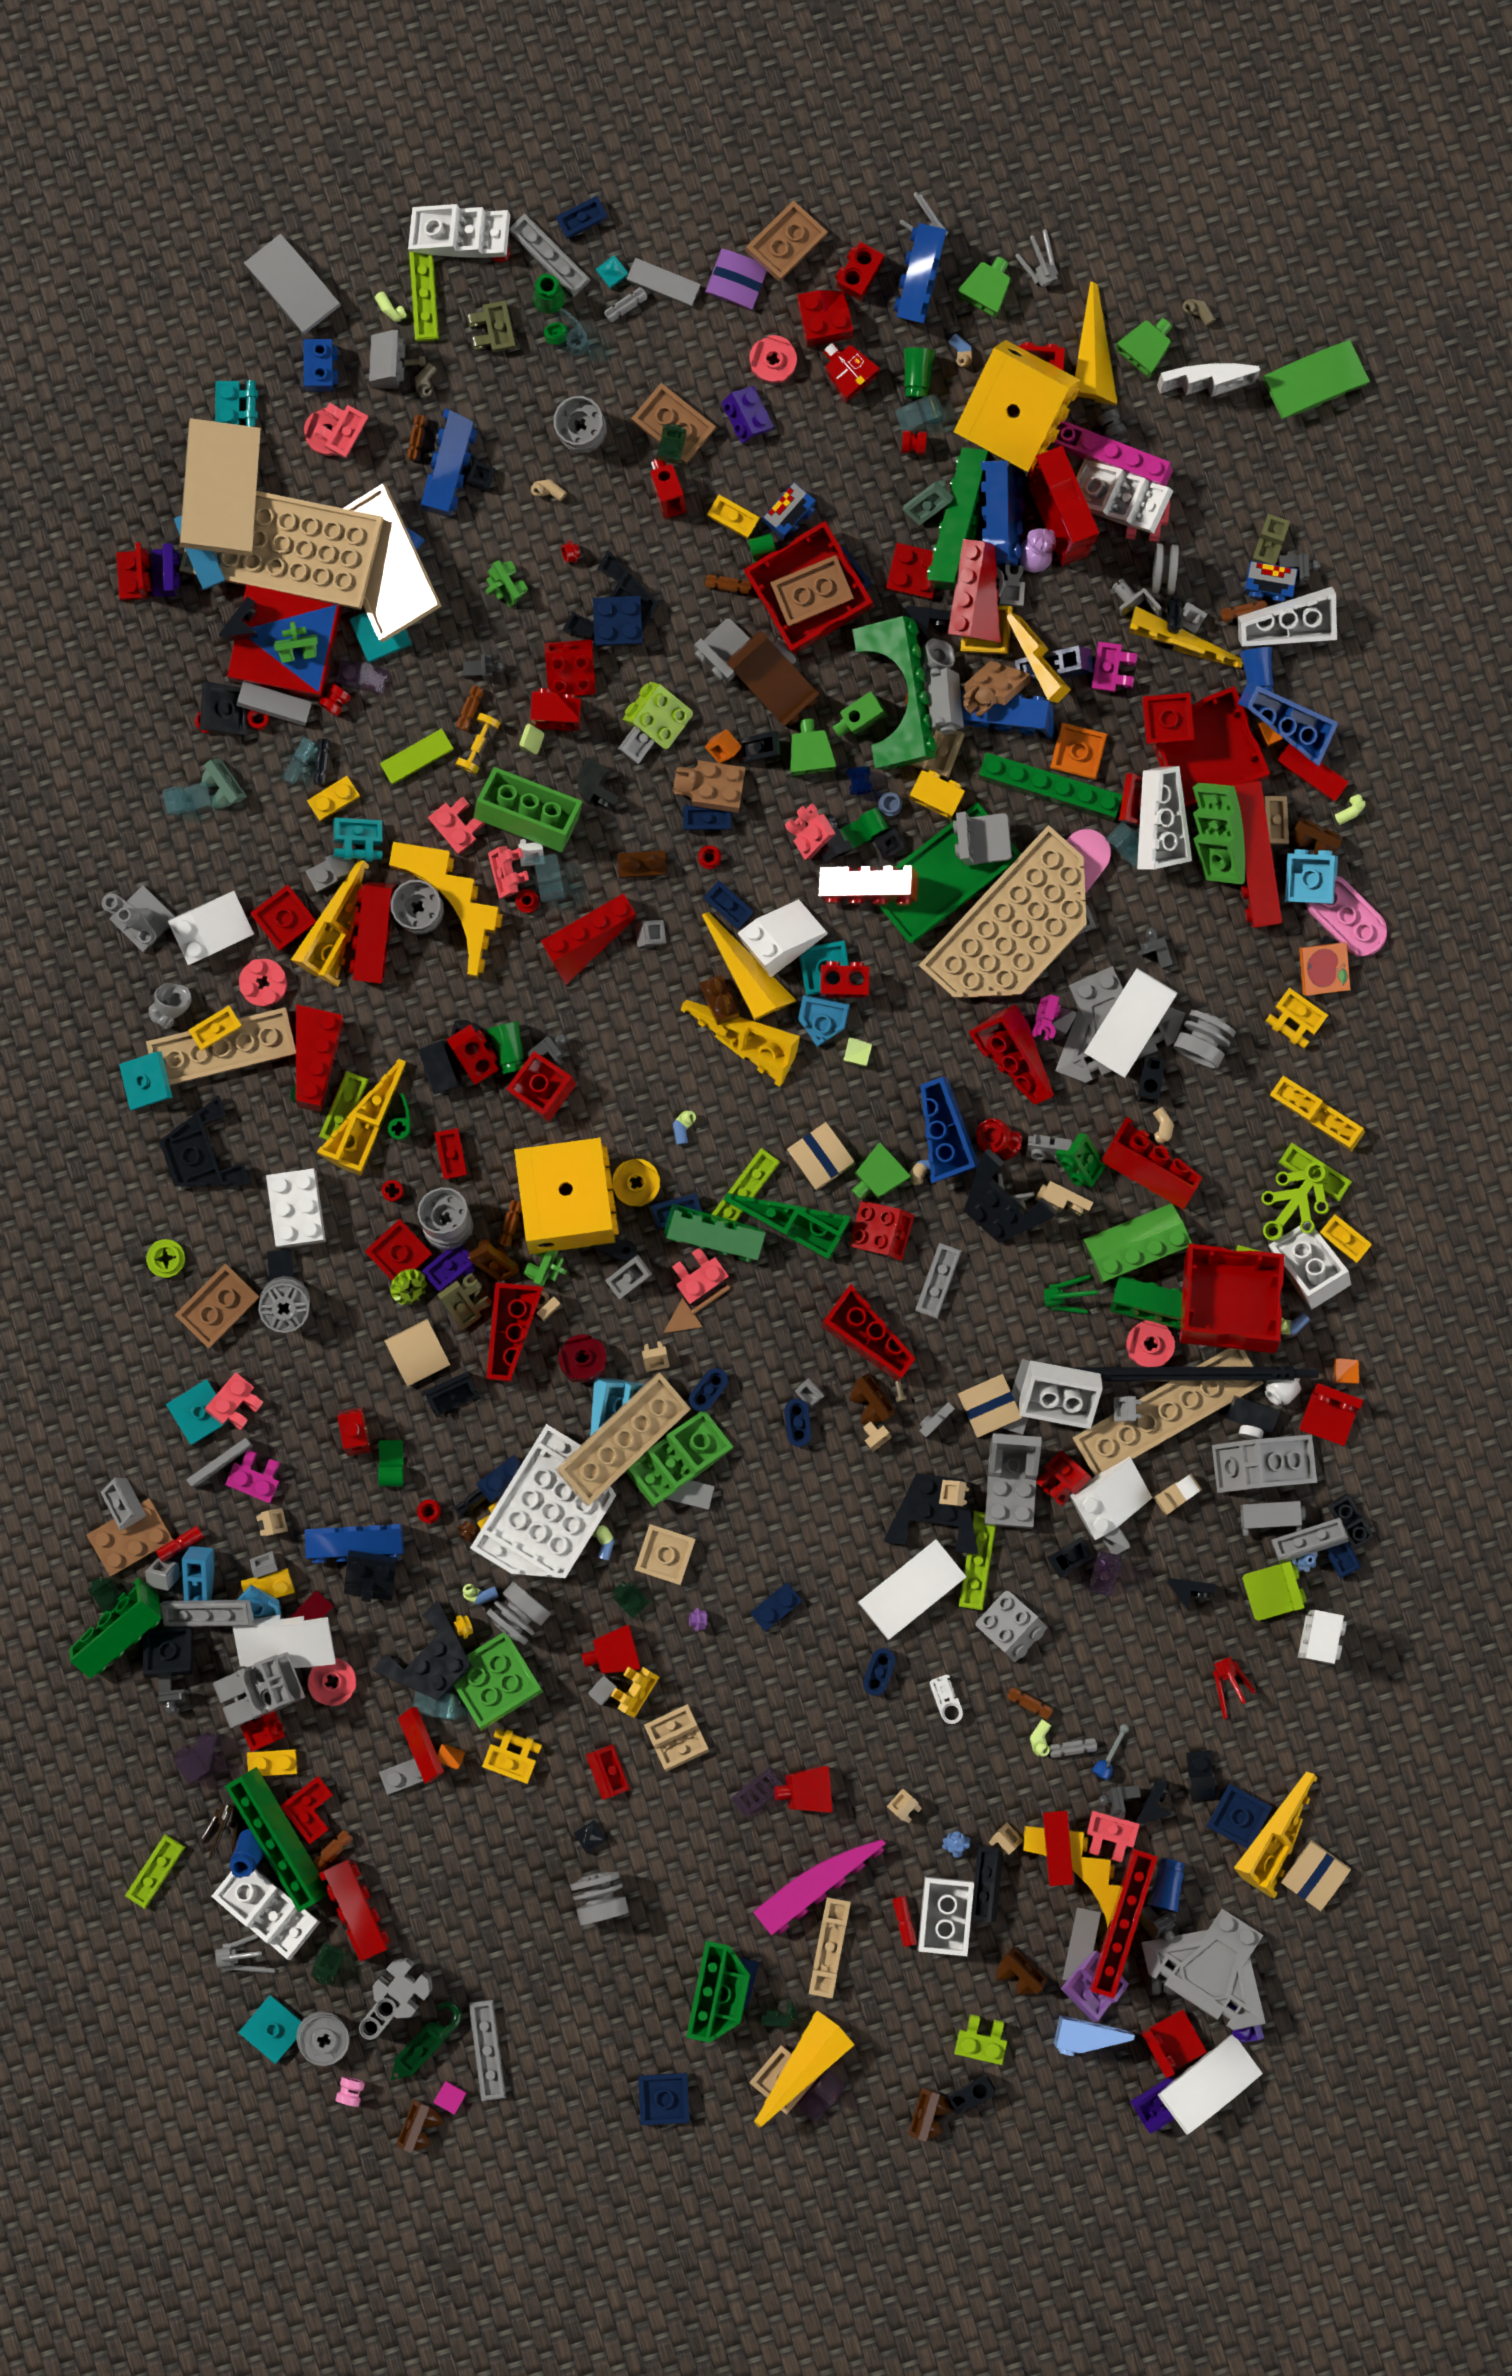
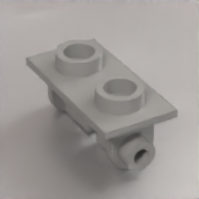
M1034 1134V1136L1028 1137L1026 1157H1032L1035 1160H1052L1060 1163L1055 1152L1057 1150L1068 1151L1073 1142L1071 1139L1055 1137L1054 1145H1050L1049 1136Z

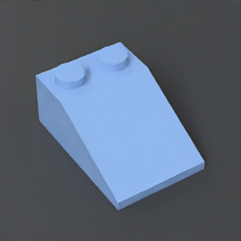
M1060 2015L1054 2045L1060 2051L1059 2053L1074 2056L1075 2052L1084 2053L1132 2041L1135 2035L1128 2030Z

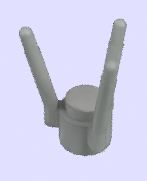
M915 192L914 197L932 222L930 226L946 229L939 222L924 197ZM900 220V224L912 232L913 226L904 220Z
M1046 229L1043 230V236L1049 263H1045L1033 235L1030 236L1033 248L1040 262V266L1036 268V274L1020 254L1015 255L1020 264L1032 277L1034 284L1039 283L1041 287L1048 286L1057 281V274H1059L1055 267Z
M257 1934L232 1943L223 1944V1948L215 1950L217 1967L225 1968L226 1971L276 1972L273 1968L234 1965L238 1963V1959L262 1955L260 1951L237 1954V1950L232 1949L259 1938Z

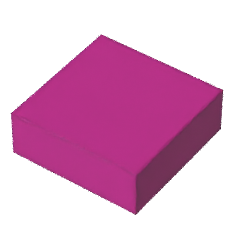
M445 2081L433 2103L455 2115L467 2092Z

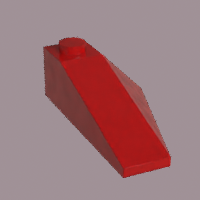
M1017 1004L996 1013L969 1031L980 1052L986 1058L988 1056L999 1065L997 1069L1001 1073L1005 1071L1014 1080V1085L1034 1105L1054 1096L1029 1024Z

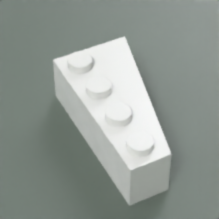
M1333 587L1238 616V638L1241 646L1337 640L1336 592Z

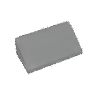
M114 1477L101 1491L119 1530L126 1529L146 1516L128 1479Z

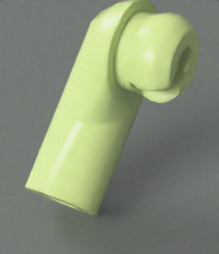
M385 292L376 294L375 300L382 312L394 322H400V319L406 317L407 314L404 308L398 306L394 309Z
M1360 794L1350 798L1351 807L1335 814L1339 825L1356 818L1364 809L1365 800L1363 801Z
M1044 1720L1040 1721L1030 1736L1033 1752L1041 1757L1047 1756L1050 1752L1045 1735L1051 1728V1725Z

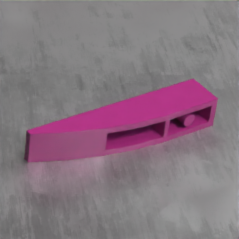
M1061 421L1057 427L1060 432L1054 443H1050L1056 447L1063 445L1066 452L1083 460L1086 459L1120 468L1128 474L1146 478L1151 483L1163 486L1167 485L1173 472L1169 461L1066 421Z
M883 1839L876 1840L828 1858L791 1880L756 1908L753 1913L771 1936L775 1932L779 1936L790 1927L787 1923L795 1917L799 1920L808 1912L806 1907L814 1902L817 1905L827 1897L825 1893L832 1886L836 1890L847 1881L844 1878L851 1871L856 1874L866 1866L864 1861L871 1856L874 1859L884 1851L882 1846L886 1843Z

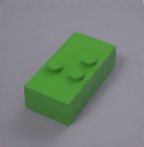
M494 767L476 801L474 819L563 852L579 820L583 801Z

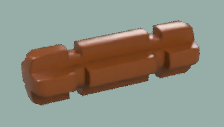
M415 415L413 424L415 427L412 428L410 448L407 453V458L410 461L418 462L420 460V449H422L425 436L424 428H426L428 421L424 415Z
M711 574L706 576V588L715 589L717 587L718 590L735 593L740 591L741 594H750L752 584L750 581L742 580L741 582L739 579L723 576L717 578V575Z
M1265 600L1256 601V604L1247 603L1234 606V609H1231V607L1221 610V618L1225 623L1233 621L1234 618L1238 620V616L1266 608L1267 603Z
M476 685L471 687L470 697H467L461 711V717L458 718L456 723L458 729L462 731L469 730L470 720H473L480 703L478 700L483 696V688Z
M516 1200L510 1202L508 1208L510 1211L507 1212L502 1227L503 1233L500 1234L498 1244L505 1247L511 1245L513 1239L511 1236L515 1233L520 1218L518 1215L522 1211L521 1202Z
M1012 1687L1007 1695L1009 1700L1018 1702V1705L1035 1714L1037 1712L1038 1716L1044 1719H1049L1053 1712L1051 1707L1046 1704L1042 1705V1702L1026 1693L1022 1694L1015 1687Z
M342 1830L337 1835L338 1839H333L320 1852L322 1854L320 1857L317 1855L312 1860L318 1871H323L328 1866L326 1863L328 1861L331 1863L344 1850L343 1846H348L353 1841V1837L346 1830Z

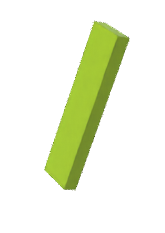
M409 251L415 342L439 340L434 258L430 254Z
M761 1148L728 1193L754 1198L780 1164V1161ZM722 1199L712 1215L737 1221L743 1212Z
M973 1511L972 1522L978 1546V1555L967 1554L964 1568L966 1578L962 1581L959 1607L983 1610L996 1526L984 1525L985 1512Z

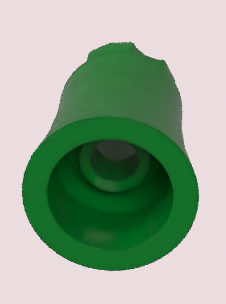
M547 273L542 274L535 282V291L533 293L534 305L539 311L546 314L558 312L565 304V292L555 276Z
M920 347L904 348L905 397L909 399H927L936 351Z
M519 1021L486 1029L492 1040L499 1066L502 1065L503 1074L519 1071L525 1064L523 1061L525 1057L522 1050Z

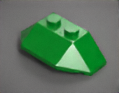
M711 1941L705 1942L686 2038L711 2043L741 2023L750 1973L729 1945Z

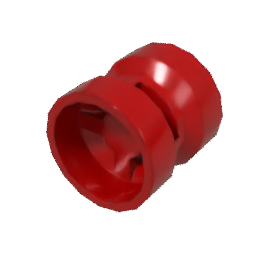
M903 430L901 454L916 452L917 455L925 456L927 432L919 431L915 434L910 430Z
M332 684L328 689L329 693L327 696L322 697L319 704L338 717L342 711L341 707L347 704L352 697L337 685Z

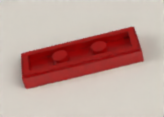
M1290 743L1276 761L1334 803L1349 783L1323 763H1320L1319 767L1316 766Z
M412 1707L398 1718V1721L424 1783H431L444 1773V1770L418 1708Z
M1067 1810L1043 1812L1049 1886L1072 1885L1074 1881Z

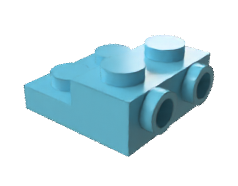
M1294 849V854H1287L1285 902L1334 904L1338 856L1332 855L1333 851L1318 850V855L1309 854V850Z

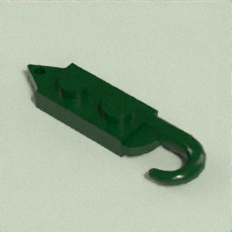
M443 2002L436 2007L438 2011L442 2008H449L453 2012V2018L445 2027L436 2022L426 2024L393 2060L395 2063L391 2081L406 2076L411 2077L459 2026L462 2015L456 2004Z

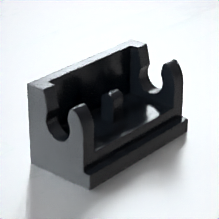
M441 1040L418 1049L434 1095L444 1094L464 1086L447 1041Z
M468 1371L424 1391L436 1417L480 1397Z

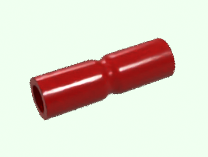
M196 1525L178 1536L177 1539L155 1550L160 1561L164 1563L183 1549L203 1539L204 1536Z
M907 1897L893 1898L892 1902L897 1921L899 1922L898 1927L903 1947L917 1944V1939L911 1921Z

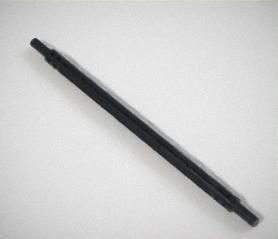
M1294 1366L1068 1367L1101 1374L1102 1382L1294 1381V1378H1319V1369H1294Z

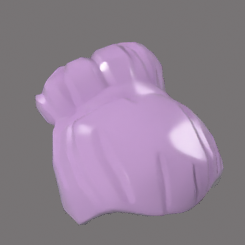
M1039 528L1032 529L1028 533L1027 539L1020 545L1022 552L1021 557L1018 559L1019 564L1023 566L1024 570L1037 573L1045 570L1051 564L1057 545L1055 532Z

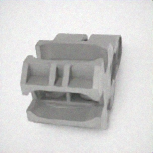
M288 1652L259 1661L250 1667L238 1670L234 1674L213 1683L220 1704L235 1699L234 1703L222 1708L230 1729L305 1698Z
M395 1959L386 1969L395 1977L394 1980L390 1983L381 1976L373 1985L374 2000L377 2003L359 2025V2032L363 2038L368 2040L375 2039L394 2017L397 2019L411 2017L420 2007L410 1999L414 1993L425 2000L432 1992V1979L428 1973L424 1971L417 1980L408 1974L415 1964L411 1959ZM382 2003H391L393 2012L386 2013L382 2009ZM368 2021L376 2023L377 2032H371L367 2029L366 2024Z

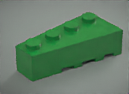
M673 1203L664 1230L666 1238L670 1240L689 1243L701 1249H705V1247L714 1249V1252L722 1255H728L729 1253L738 1255V1259L751 1262L752 1259L758 1260L766 1234L762 1228Z
M138 1577L133 1582L135 1587L128 1595L125 1592L121 1594L117 1599L119 1601L112 1611L106 1610L100 1616L101 1618L96 1628L90 1627L69 1649L70 1662L89 1679L96 1674L102 1673L113 1659L121 1657L126 1648L131 1644L137 1643L147 1630L155 1628L162 1619L159 1594L141 1578Z

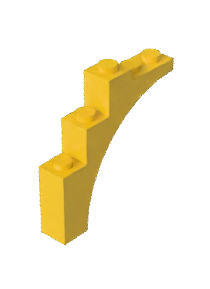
M393 842L389 862L390 868L411 874L429 883L442 894L455 910L467 939L469 954L467 975L469 978L478 979L479 973H484L485 959H482L483 950H487L489 945V936L486 935V932L496 934V928H501L503 914H499L500 910L496 906L472 903V900H477L479 886H475L474 879L448 875V872H452L454 867V858H451L450 851Z
M1024 1827L1023 1851L1046 1856L1044 1827ZM1069 1830L1072 1870L1088 1885L1098 1900L1108 1928L1121 1886L1109 1884V1879L1113 1880L1115 1865H1111L1110 1859L1082 1856V1852H1087L1088 1837H1084V1832Z

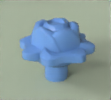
M1315 1552L1293 1559L1291 1563L1296 1565L1298 1571L1309 1572L1310 1567L1314 1568L1316 1566L1318 1553Z
M955 1831L949 1833L947 1838L943 1839L944 1844L942 1848L948 1850L949 1853L953 1852L954 1857H961L964 1849L970 1847L969 1842L971 1840L970 1837H965L964 1834Z

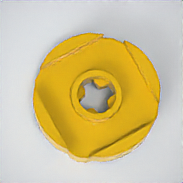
M631 1159L620 1164L615 1170L613 1189L616 1197L625 1205L643 1207L656 1198L660 1189V1177L656 1168L650 1162L643 1159ZM638 1176L641 1177V1184L643 1186L641 1188H631L632 1183L630 1179H636Z

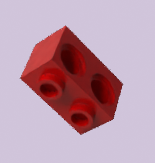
M859 242L857 247L853 246L846 259L849 261L846 267L841 266L836 274L837 289L862 301L884 263L885 255L862 242ZM862 256H866L871 261L870 263L863 265L859 263L858 259ZM850 276H855L859 279V282L851 285L846 280Z
M828 961L826 965H821L820 997L868 998L869 966H864L863 962H850V966H840V962ZM828 974H837L840 981L835 985L829 984L826 981ZM854 974H859L863 977L864 981L861 985H854L851 983L850 977Z
M471 1024L446 1039L474 1085L499 1070L495 1064V1061L498 1060L491 1047L485 1048L484 1043L487 1040L480 1030L475 1031ZM473 1042L470 1046L466 1047L468 1043Z

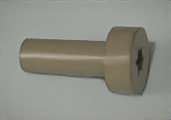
M420 356L419 359L404 360V365H420V367H425V356Z
M895 1381L898 1395L896 1402L907 1401V1396L903 1394L901 1381Z

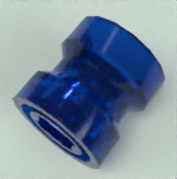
M856 767L847 770V778L851 782L849 786L850 795H862L873 792L872 783L869 782V776L871 775L870 767Z

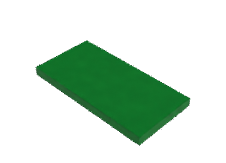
M978 802L965 811L969 817L988 815ZM951 822L894 867L904 870V866H913L918 873L917 902H910V906L896 905V902H887V905L877 906L911 946L1002 875L1021 855L1015 846L1011 843L1012 857L1008 861L965 866L960 858L956 857L955 844H958V835L954 834L953 822Z

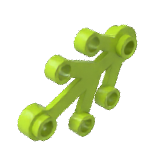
M1314 1161L1308 1164L1304 1171L1291 1173L1282 1171L1276 1175V1182L1282 1187L1288 1186L1290 1182L1305 1181L1298 1189L1279 1192L1265 1191L1262 1194L1261 1200L1267 1206H1272L1275 1202L1290 1200L1275 1221L1265 1224L1263 1234L1268 1240L1277 1241L1282 1237L1283 1226L1298 1206L1301 1215V1231L1305 1234H1311L1315 1230V1224L1311 1220L1307 1194L1314 1186L1317 1201L1314 1204L1315 1211L1320 1215H1324L1329 1211V1204L1325 1200L1323 1183L1327 1181L1329 1171L1325 1164ZM1320 1170L1321 1176L1314 1178L1312 1175L1313 1171ZM1281 1175L1287 1176L1288 1179L1285 1183L1279 1182ZM1267 1194L1273 1195V1200L1269 1203L1265 1202ZM1320 1203L1326 1204L1324 1211H1318L1317 1207ZM1306 1222H1310L1312 1225L1308 1231L1303 1229V1225ZM1273 1227L1278 1229V1234L1275 1236L1270 1235V1229Z

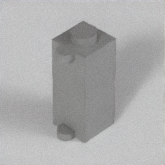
M948 668L931 669L930 673L926 674L931 728L941 732V734H952L955 730L964 728L959 673Z
M1300 1501L1240 1505L1243 1536H1248V1529L1295 1526L1296 1531L1302 1530V1521L1306 1520L1305 1506H1301Z

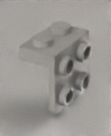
M725 619L704 641L700 638L694 644V655L703 664L707 663L712 668L711 672L720 681L723 679L728 684L736 676V673L725 661L750 638L731 619Z
M966 812L956 813L957 820L953 821L954 834L958 835L955 853L956 857L960 858L965 866L1008 861L1011 859L1009 818L1005 813L969 817Z
M1010 1591L1003 1592L976 1621V1627L993 1641L1014 1663L1025 1656L1030 1646L1039 1640L1048 1628L1038 1616Z

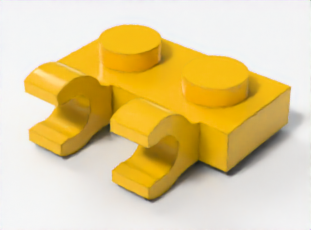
M628 1667L623 1675L633 1681L630 1689L624 1693L615 1688L611 1694V1697L620 1701L617 1709L633 1718L636 1717L659 1679L658 1675L644 1667L639 1672Z

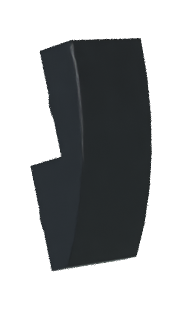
M1348 1493L1326 1505L1334 1519L1341 1518L1349 1544L1353 1549L1374 1538L1366 1521L1360 1515Z

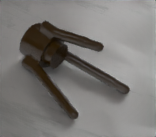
M221 1804L220 1809H216L213 1819L200 1839V1842L204 1843L218 1821L220 1827L209 1854L210 1859L214 1857L225 1826L232 1827L234 1823L233 1855L242 1819L241 1816H238V1809Z

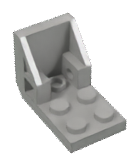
M993 1433L989 1450L984 1525L1033 1529L1036 1479L1038 1476L1042 1437Z
M1312 1435L1253 1439L1212 1445L1217 1493L1317 1483Z

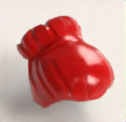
M990 1118L980 1123L977 1127V1145L983 1152L989 1148L992 1152L999 1154L1001 1158L1006 1160L1015 1157L1019 1153L1022 1136L1017 1131H1011L1010 1127L1003 1121Z

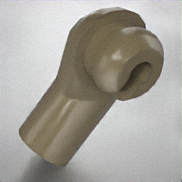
M1188 299L1182 305L1184 312L1200 316L1205 326L1210 325L1216 320L1204 301Z
M427 363L414 379L416 393L421 398L429 397L432 393L429 379L437 369L430 363Z

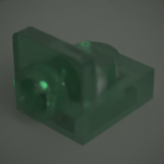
M664 424L656 460L680 465L687 430L676 424Z
M100 1576L90 1583L92 1587L88 1589V1592L92 1594L104 1613L106 1610L112 1611L119 1602L117 1599L121 1596V1593L111 1577L104 1579L103 1576Z
M623 1581L613 1590L616 1595L612 1598L632 1619L650 1603L631 1581L627 1584Z
M323 1943L312 1967L311 1977L320 1984L333 1985L346 1952Z
M787 2001L786 2015H781L780 2010H767V2014H762L761 2025L790 2027L791 2021L796 2022V2007H792V2001Z

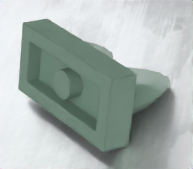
M944 480L935 481L906 503L903 511L918 525H921L952 501L953 495L946 490V482Z
M221 758L211 759L204 765L206 770L202 776L201 786L215 787L218 785L219 787L213 797L211 808L222 809L233 803H240L247 798V795Z

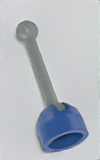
M1127 1724L1120 1726V1733L1106 1760L1098 1761L1091 1771L1109 1781L1113 1772L1110 1761L1124 1734L1129 1731Z

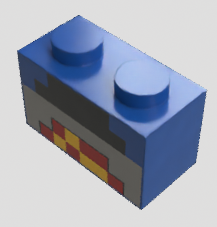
M794 482L765 514L763 523L784 541L788 536L792 538L799 531L800 526L798 525L802 520H808L816 511L814 508L816 500Z
M1250 561L1244 594H1248L1249 598L1262 600L1263 597L1271 598L1272 602L1275 603L1291 600L1293 598L1298 569Z

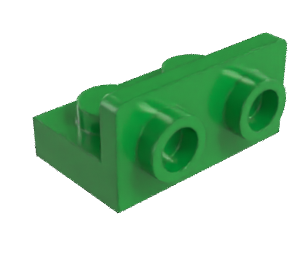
M1079 1133L1068 1151L1057 1150L1055 1152L1060 1165L1068 1174L1070 1181L1076 1186L1093 1187L1106 1167V1164L1101 1162L1102 1158L1087 1134Z

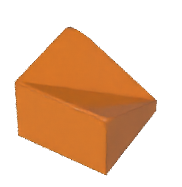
M1264 722L1257 725L1266 748L1285 740Z
M727 729L713 736L705 746V749L720 764L734 757L741 748L740 743Z
M1335 1358L1333 1383L1359 1384V1360Z
M442 1743L437 1756L441 1764L459 1769L465 1751Z

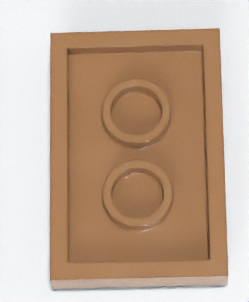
M793 200L746 246L745 251L780 282L827 236L828 231Z
M662 383L659 384L631 418L634 424L686 465L716 430L715 425Z
M837 555L770 582L788 627L855 600Z
M225 1263L175 1316L210 1349L260 1297Z
M150 1498L140 1503L146 1514L140 1521L124 1530H119L113 1519L87 1534L89 1541L110 1577L174 1540Z

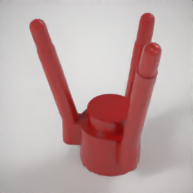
M1231 1657L1213 1664L1216 1670L1212 1671L1216 1680L1224 1719H1227L1228 1715L1221 1677L1223 1681L1230 1679L1242 1704H1245L1246 1700L1234 1676L1238 1674L1251 1693H1256L1250 1681L1239 1668L1237 1661L1233 1662Z

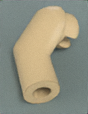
M550 479L534 482L531 486V493L534 496L552 495L559 502L567 494L565 490Z
M1161 1107L1153 1112L1160 1123L1159 1131L1154 1134V1138L1160 1144L1171 1139L1174 1127L1173 1121L1165 1109Z

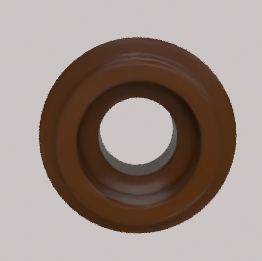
M465 1521L463 1525H459L457 1528L460 1531L459 1536L470 1543L472 1540L475 1541L481 1531L477 1526L468 1521Z

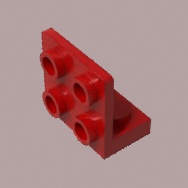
M1031 342L1017 345L1055 367L1064 370L1065 348H1060L1057 344L1036 346L1035 343Z
M135 542L136 551L116 552L120 601L149 599L148 592L152 591V579L147 572V568H151L150 554H147V549H144L140 542Z
M592 640L545 643L548 689H551L552 693H557L559 697H562L564 694L576 696L595 694Z
M861 1201L850 1237L849 1247L882 1254L891 1259L902 1261L915 1215L902 1209Z
M1317 1383L1313 1387L1299 1430L1344 1446L1356 1412L1361 1409L1363 1399Z
M1179 2010L1140 2032L1166 2078L1174 2075L1176 2069L1206 2053V2049L1184 2010Z

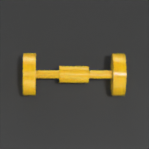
M479 713L476 720L483 724L484 727L480 735L477 734L470 749L472 752L468 761L458 758L455 763L457 767L474 775H477L480 768L473 764L472 761L486 739L484 736L488 727L498 730L501 724L498 720L483 713Z

